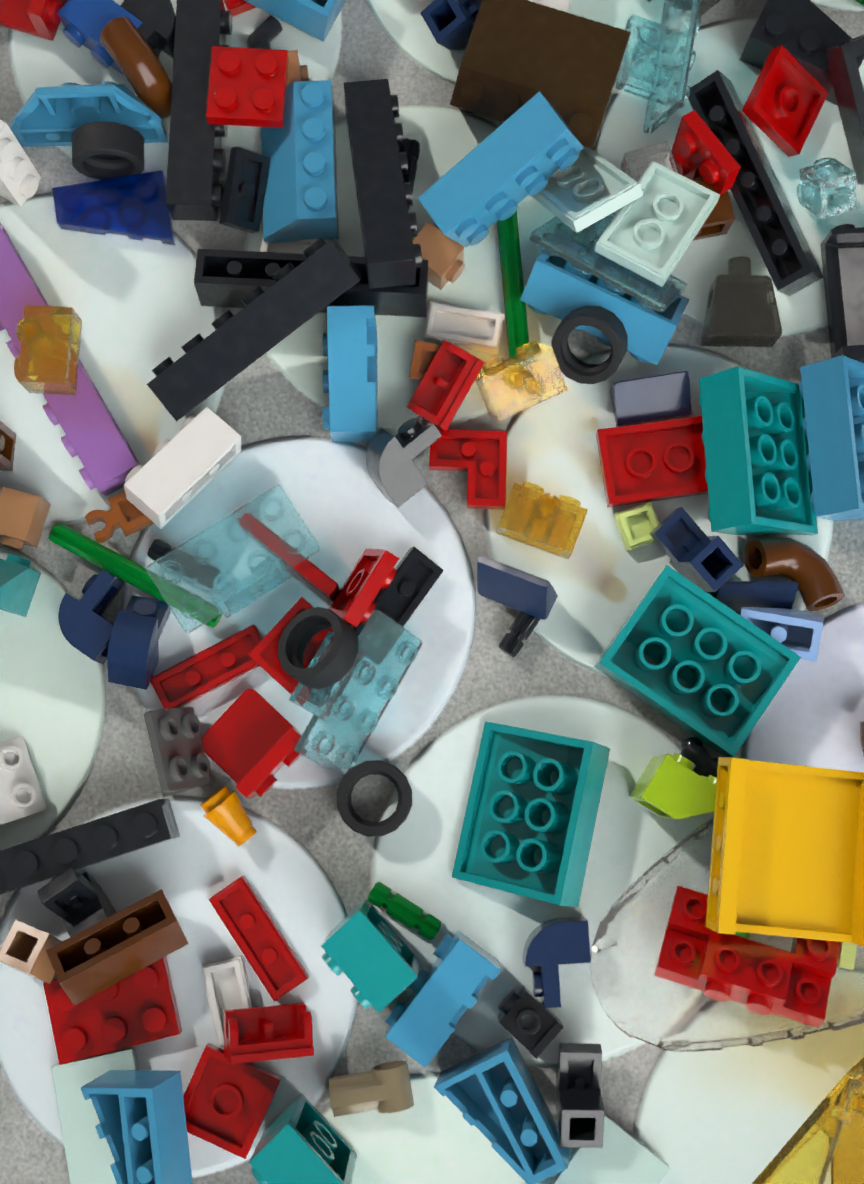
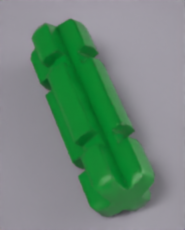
M377 882L367 898L371 904L379 909L381 906L386 909L385 913L410 929L415 927L418 929V934L427 940L435 938L441 928V921L431 914H423L422 908L398 893L396 895L392 894V889L383 883Z

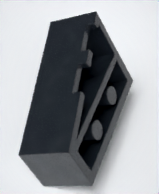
M767 0L739 60L762 70L771 49L783 45L829 92L825 100L837 105L824 50L853 38L810 0ZM864 54L856 57L858 68H860L864 60Z

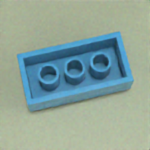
M539 91L420 195L418 200L445 236L466 248L469 245L474 246L487 237L489 234L488 229L498 220L504 221L511 217L519 207L517 204L528 195H536L542 191L548 184L547 179L557 170H565L578 159V153L584 147L559 113Z

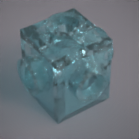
M821 158L816 160L812 166L799 169L798 200L803 207L807 208L821 220L857 208L855 171L835 158Z

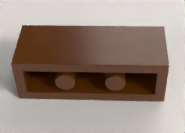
M161 889L47 949L46 952L59 984L73 1004L77 1005L189 943Z

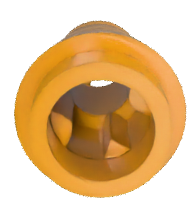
M226 785L214 792L200 805L205 811L203 817L234 841L237 846L245 843L257 832L235 790L230 792Z

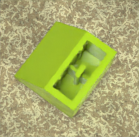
M678 753L653 756L629 794V797L662 818L678 820L714 812L717 778L709 775L707 778L693 772L696 765Z

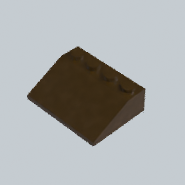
M482 0L459 68L450 105L505 122L540 91L559 113L580 143L585 147L594 149L631 32L528 0Z

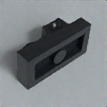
M238 146L231 148L219 224L248 233L259 232L270 157Z

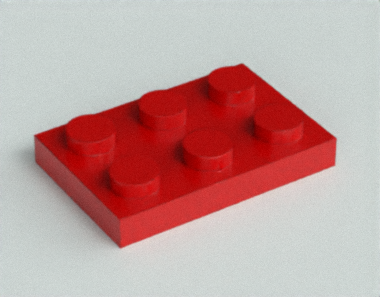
M702 416L598 429L596 431V440L607 507L708 494V484L705 479V447L702 442Z
M166 956L77 1005H74L57 978L52 979L50 984L43 983L59 1065L171 1037L182 1032Z

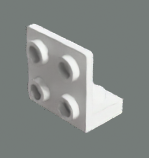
M22 736L0 742V826L41 813L46 809V804Z

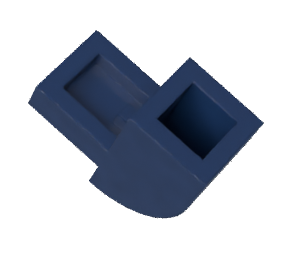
M434 0L420 14L439 45L449 50H462L467 47L482 0Z
M683 507L676 508L649 533L670 557L671 561L669 563L672 567L706 592H716L744 566L719 536H706Z
M103 569L99 575L94 574L85 583L82 589L84 595L80 600L66 593L61 601L58 614L60 629L65 639L84 655L101 664H104L107 660L109 640L113 628V623L103 617L102 614L124 585V583Z
M132 595L125 611H118L108 646V682L147 690L159 663L158 640L170 615L169 604L159 600Z
M585 917L555 918L545 921L536 927L526 940L523 949V963L525 967L539 966V971L532 972L534 997H541L544 1008L561 1007L558 965L591 963L588 920Z

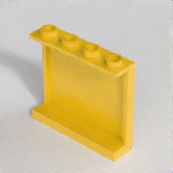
M718 757L705 927L724 934L735 935V932L847 942L864 947V772Z

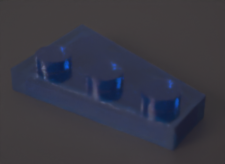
M163 170L52 188L56 220L61 229L99 235L107 233L125 235L129 239L143 241V238L160 240L163 244L176 246L172 217L166 206L167 184Z

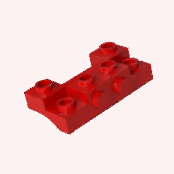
M677 886L654 976L704 991L707 997L716 1001L732 1000L745 1004L748 1010L757 1014L769 1015L773 1013L819 1028L825 1020L831 980L836 973L840 942L793 937L791 952L734 934L717 933L705 927L708 894Z

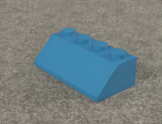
M331 80L292 82L286 89L284 128L261 127L262 155L270 157L263 202L264 242L269 241L270 243L320 239L321 237L323 240H332L334 238L339 240L335 106Z
M554 236L537 258L520 301L527 303L537 313L550 314L560 320H563L572 310L583 306H600L613 312L623 323L628 335L627 351L630 352L631 356L640 362H651L658 365L689 299ZM581 325L574 329L584 330L596 336L597 340L602 344L611 346L609 338L601 330L593 326Z
M841 355L800 367L801 381L799 383V392L804 401L805 410L803 430L808 439L809 454L807 456V467L811 473L813 488L810 501L817 518L832 521L864 519V363Z

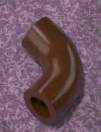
M122 16L111 20L101 31L100 43L119 66L137 97L161 119L169 117L171 115L172 83L161 62L128 17Z
M761 537L747 541L743 556L748 572L753 577L780 575L789 581L798 582V591L808 611L828 608L845 597L838 578L827 561L810 546L792 538Z

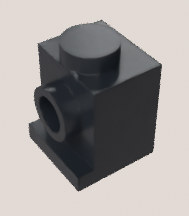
M525 986L519 993L512 990L498 1006V1009L501 1011L497 1016L499 1023L536 1059L564 1028L560 1019L548 1008H544L542 1002L534 997ZM526 1014H531L536 1019L535 1024L531 1028H524L520 1024L521 1018Z

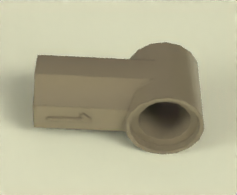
M407 1061L386 1062L372 1067L371 1071L330 1077L328 1080L329 1097L334 1117L371 1110H378L379 1113H394L409 1109L414 1105Z

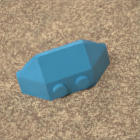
M103 81L97 85H79L68 82L61 86L37 87L10 122V130L21 147L72 146V133L77 127L99 121L116 122L130 126L139 131L144 137V143H168V134L161 117L124 84Z

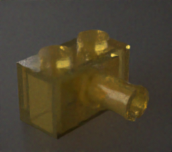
M25 305L24 318L19 319L16 327V335L21 342L20 356H17L14 361L15 378L29 393L76 395L82 330L81 318L72 307Z
M533 341L517 348V355L503 360V357H497L484 363L475 381L490 417L499 422L568 391L552 347L542 343L538 344V341Z
M523 482L522 485L514 483L496 533L569 559L588 509L580 507L581 502L572 497L559 495V498H557L555 495L553 497L549 496L550 493L544 494L545 490L536 484Z

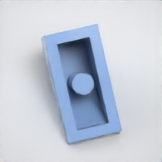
M742 607L740 614L742 617L801 657L800 659L817 661L824 623L823 614L787 608Z

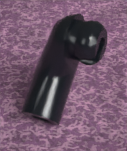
M270 15L249 35L247 47L271 49L270 42L283 30L279 21Z
M689 737L683 740L680 755L696 765L693 772L707 778L709 775L717 778L718 758L710 756L705 748L702 747L703 743L700 739Z

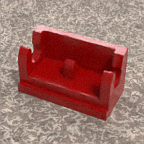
M443 340L406 408L447 431L485 362L451 342Z
M305 1003L223 1010L224 1057L231 1065L314 1056L311 1011L306 1012Z

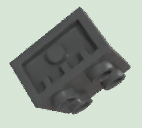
M193 707L159 709L145 712V723L163 797L212 784L209 775L210 763L204 754L200 738L201 725L194 713Z

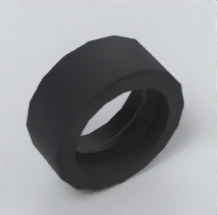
M99 121L86 123L77 127L72 133V165L79 173L102 181H122L135 178L144 171V137L139 131L130 126L116 122Z
M583 306L572 310L561 321L551 341V355L556 367L567 378L581 384H596L606 381L617 371L628 348V335L623 323L613 312L600 306ZM581 325L593 326L601 330L611 343L609 358L600 364H588L579 360L571 352L568 345V337L572 330Z
M322 607L306 609L293 617L284 628L278 642V659L281 668L303 685L315 689L331 687L342 680L353 667L358 654V638L354 628L332 610ZM332 628L334 631L333 643L329 653L315 666L304 668L303 653L307 643L320 631Z
M381 760L364 761L353 766L342 777L337 790V808L342 820L354 832L367 837L384 836L397 830L407 819L412 807V789L407 777L396 766ZM379 774L387 777L394 783L398 791V804L395 812L389 818L381 822H369L362 819L355 812L352 806L351 794L354 786L361 778Z

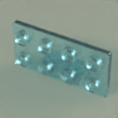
M665 0L661 24L634 14L626 22L625 30L630 31L631 34L618 72L616 89L648 99L643 132L647 134H652L661 124H665L673 113L685 106L689 98L690 86L687 85L689 71L696 57L693 45L694 38L701 25V16L698 13L702 0Z
M618 210L593 223L588 229L584 228L577 233L556 216L532 231L529 240L537 244L543 253L565 259L571 263L572 268L576 271L598 277L604 281L606 287L615 292L629 294L636 298L637 302L645 309L664 312L684 292L687 286L686 282L670 274L663 287L594 251L597 241Z
M275 485L146 567V571L186 633H191L219 614L229 618L292 578L289 570L319 552L320 545L281 485Z
M374 610L358 637V654L353 667L346 676L331 687L321 689L307 687L299 682L289 698L293 703L314 714L296 744L295 751L343 777L357 762L361 751L377 727L392 697L397 692L401 681L415 660L423 642L384 613ZM328 631L308 668L321 662L329 653L333 643V632Z

